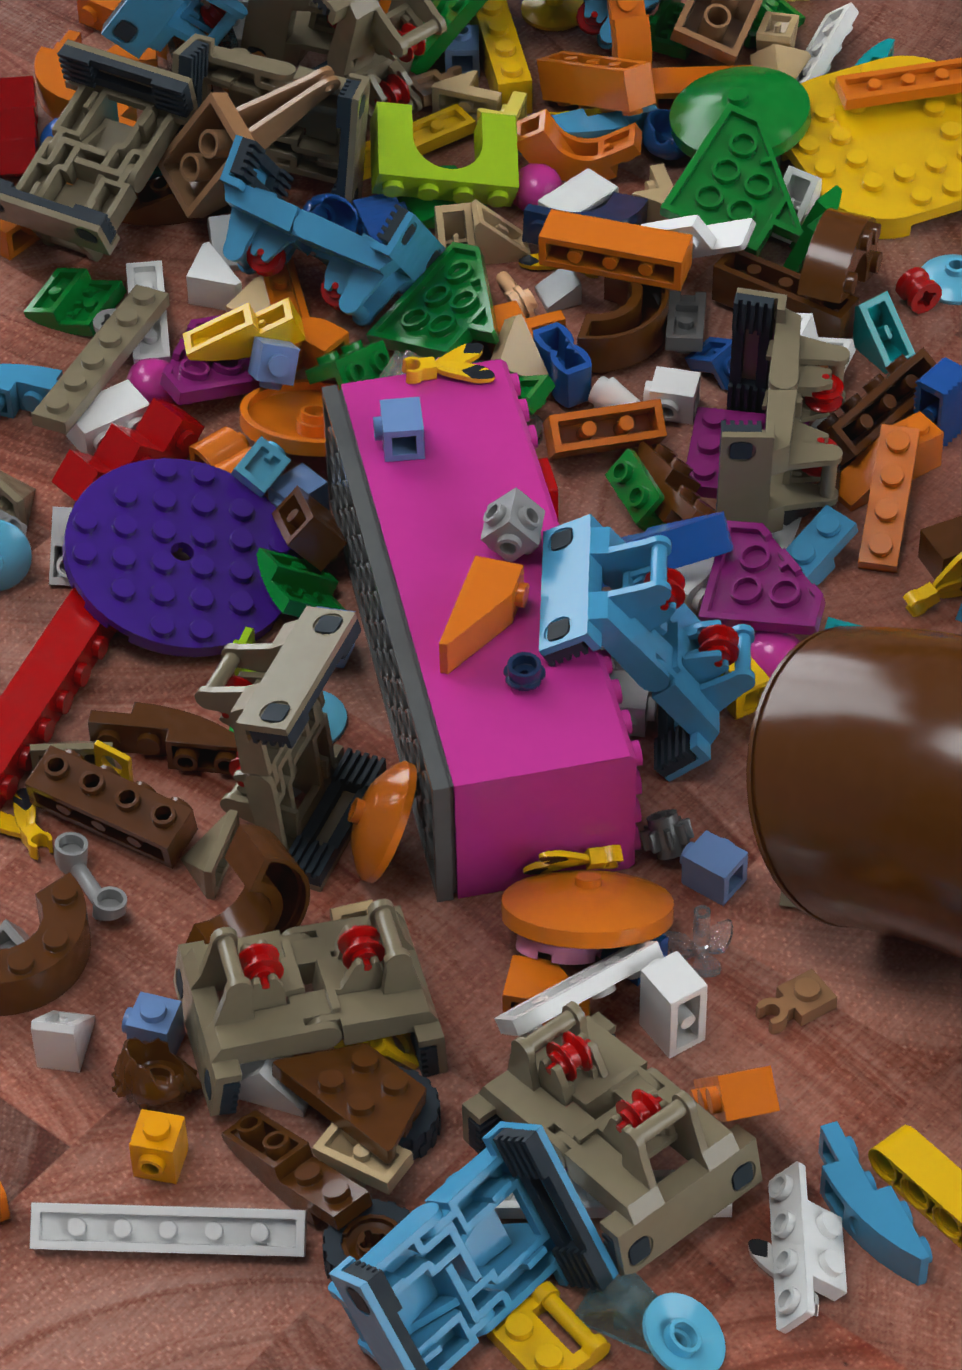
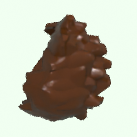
M136 1037L127 1039L123 1044L121 1053L118 1055L114 1072L111 1074L115 1082L112 1091L119 1098L126 1097L129 1103L135 1101L140 1109H146L148 1105L154 1107L183 1102L186 1093L190 1094L193 1090L202 1089V1084L196 1077L197 1070L180 1057L171 1053L168 1042L162 1041L159 1038L152 1041H140Z

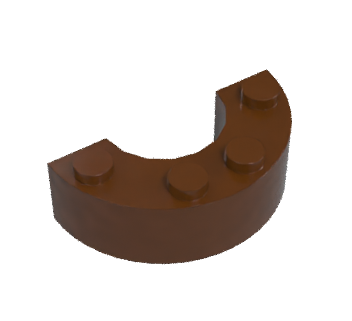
M828 208L820 218L812 236L802 268L797 294L838 304L842 303L849 294L853 295L857 281L866 282L873 276V273L877 274L879 272L882 252L877 251V243L880 237L881 224L877 223L874 217Z
M604 277V300L617 303L621 307L615 311L602 314L586 313L577 337V346L584 349L590 356L593 374L603 375L609 371L624 369L654 354L666 337L669 289Z
M239 824L224 858L244 883V889L237 900L224 912L210 920L195 923L186 943L204 940L205 944H209L211 934L221 927L234 928L238 938L279 930L280 934H282L289 928L300 926L306 915L310 902V884L304 871L278 837L270 830L253 824Z
M70 872L35 894L40 922L38 930L25 942L11 948L0 949V1016L29 1012L56 1000L75 984L88 963L91 952V934L86 901L79 883Z

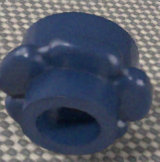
M520 652L509 658L503 674L506 677L505 682L511 688L519 691H530L541 685V680L545 678L546 671L536 655L529 652Z

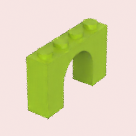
M377 101L370 120L371 184L373 194H384L387 197H415L425 201L434 199L454 201L458 204L470 203L476 199L482 204L492 207L512 206L519 189L515 115L481 112L474 130L475 161L463 168L448 169L432 164L417 150L413 140L412 105Z

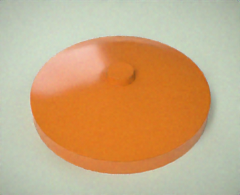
M308 379L294 380L293 386L282 384L281 390L259 387L248 393L241 401L240 427L251 440L256 442L262 436L267 441L277 443L285 453L326 457L322 387L338 386L337 381L324 380L310 385Z
M563 870L530 876L509 886L502 895L501 917L504 924L511 931L539 943L576 949H609L644 943L667 932L674 921V900L672 895L662 886L634 875L604 870Z

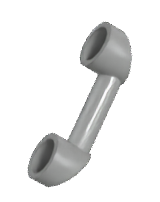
M66 832L59 835L54 844L55 863L63 873L67 874L70 872L93 904L92 917L99 921H111L125 915L127 910V895L125 892L112 886L102 888L87 868L88 840L86 837L76 832Z

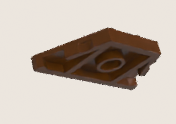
M367 1043L282 1058L272 1062V1076L387 1165L393 1162L400 1139L407 1137L412 1128V1119L419 1115L426 1103V1087Z

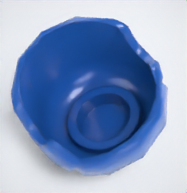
M656 109L648 112L642 130L644 147L652 155L664 160H679L687 156L678 148L673 140L669 120L670 110Z
M326 193L313 196L302 208L307 212L314 213L357 233L359 218L356 208L348 200L337 194Z

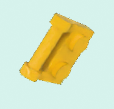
M550 1281L540 1284L529 1298L514 1309L497 1327L487 1333V1338L518 1370H588L608 1354L611 1344L602 1334H594L561 1300L560 1291ZM547 1311L581 1346V1349L573 1354L538 1316Z

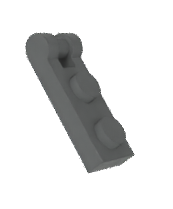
M670 291L665 350L676 351L681 354L702 352L707 292H696L695 295H681V291Z

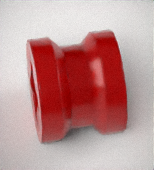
M921 267L907 270L898 279L895 291L897 295L907 301L909 308L917 314L931 310L942 296L940 285L934 280H930L929 274Z

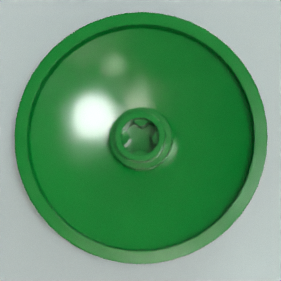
M757 66L727 68L695 80L679 93L671 106L669 114L673 140L678 148L691 158L728 103L760 116L775 158L789 151L800 142L811 122L810 100L803 85L784 72Z

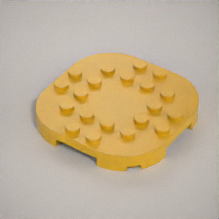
M917 56L885 57L815 77L801 83L807 91L810 100V126L800 142L789 151L780 155L782 161L790 160L797 169L820 177L822 179L820 197L838 185L842 189L838 209L874 217L877 223L881 224L879 239H896L910 236L912 225L962 210V93L844 110L835 89L836 76L935 62L932 59Z

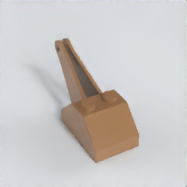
M687 0L672 31L670 40L729 66L734 65L763 0Z
M321 67L298 80L236 108L227 92H211L170 143L157 165L187 218H204L229 205L225 201L224 183L219 179L235 136L239 135L257 141L264 149L268 148L318 103L340 87L341 82L337 76H334L335 72L332 67Z

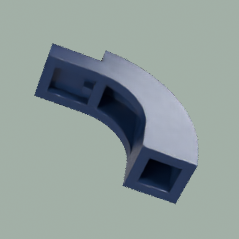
M614 192L609 201L598 209L570 213L641 225L647 223L648 199ZM533 204L526 206L523 217L522 242L538 245V236L550 210L553 208Z

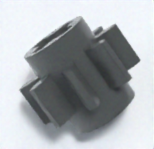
M675 809L662 810L649 815L646 818L648 825H644V830L639 832L644 851L652 850V853H656V857L659 860H668L681 856L686 844L690 842L689 839L694 837L690 818L682 819L681 816H678Z

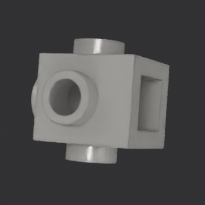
M515 487L487 506L483 516L484 525L480 540L507 562H513L524 554L529 555L536 550L541 542L545 510Z

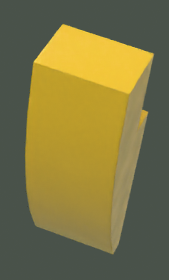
M289 297L256 313L248 302L183 333L186 355L189 360L194 361L237 360L251 357L254 336L290 341L293 344L306 340L302 319Z

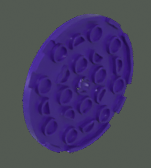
M171 458L150 459L126 464L113 469L94 481L80 495L70 512L62 547L63 562L69 583L72 588H76L85 601L84 608L105 628L112 626L129 636L128 642L158 653L182 657L220 655L226 644L233 643L235 639H240L245 627L254 628L255 641L268 633L283 613L275 605L264 585L256 554L259 548L298 557V553L287 546L271 514L276 507L264 495L261 498L232 476L231 473L207 463ZM179 548H182V552L186 553L191 559L181 561L176 559L171 553L177 552Z

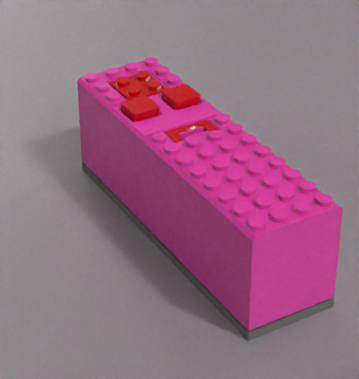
M502 359L472 363L493 371L495 379L489 383H471L437 373V379L424 380L417 384L406 383V374L344 383L341 384V390H338L337 385L322 387L329 503L333 517L347 542L344 546L343 555L399 762L407 761L413 763L417 769V784L412 810L437 902L454 900V893H457V897L460 899L505 891L517 881L538 875L524 874L523 868L540 861L539 854L546 851L565 850L584 853L588 848L621 845L624 861L617 862L618 868L591 869L618 871L629 869L634 865L635 850L641 849L640 833L635 823L642 821L640 803L636 795L642 794V782L637 766L643 765V756L639 741H630L629 735L633 733L630 712L628 709L620 710L619 704H622L623 701L620 682L618 679L610 680L609 674L613 672L611 655L605 649L593 652L588 647V654L584 655L580 651V657L576 658L572 654L571 660L567 661L564 657L563 663L560 664L555 660V666L551 667L539 652L543 531L560 525L558 522V487L548 457L539 459L535 451L538 448L537 431L535 425L527 426L526 424L530 419L529 408L525 398L518 399V396H521L518 373H510L507 363ZM420 397L424 426L425 459L385 462L383 441H375L373 417L380 416V400ZM517 487L545 510L541 530L542 539L539 546L531 554H524L511 562L524 565V583H529L530 586L527 604L525 608H518L513 623L449 674L440 673L439 642L474 557L480 556L506 561L480 540L484 525V513L489 504ZM520 652H529L540 659L541 665L545 668L546 676L541 680L539 687L530 691H519L507 685L503 671L511 656ZM586 865L572 866L556 871L586 869Z

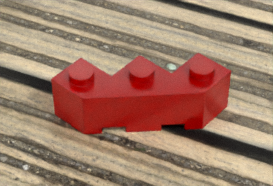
M34 76L0 78L1 179L22 177L39 149L37 128L38 106Z
M153 397L135 430L111 423L94 455L69 449L51 482L73 500L77 501L80 495L94 481L113 469L126 464L161 458L186 460L189 456V446L198 442V438L205 426L176 404Z

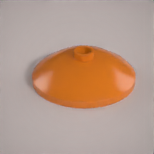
M402 761L391 766L371 783L362 799L356 797L351 805L348 814V821L353 823L350 845L356 871L363 881L374 883L382 876L400 843L416 791L417 769L413 763Z

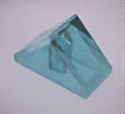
M637 1273L615 1277L603 1291H599L598 1288L596 1290L590 1288L575 1314L588 1328L653 1356L644 1338L642 1321L647 1306L658 1296Z

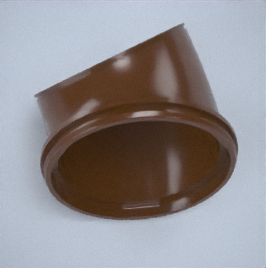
M838 626L816 632L798 643L778 664L761 695L751 727L746 766L747 798L753 832L764 863L775 883L793 905L821 923L837 927L859 928L899 937L939 950L962 960V635L926 629L872 626Z

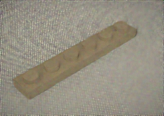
M135 285L31 413L33 425L67 435L169 307V293Z

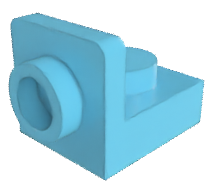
M261 436L233 469L231 475L262 498L275 480L284 472L291 459L286 456L285 451L277 443L267 441Z

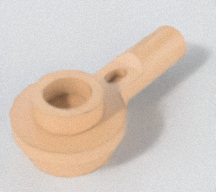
M506 271L498 273L496 281L505 291L504 296L507 301L516 300L525 318L534 317L533 310L538 308V305L529 288L522 290Z

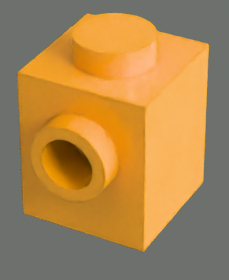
M141 1109L129 1143L133 1177L177 1184L189 1149L185 1116Z

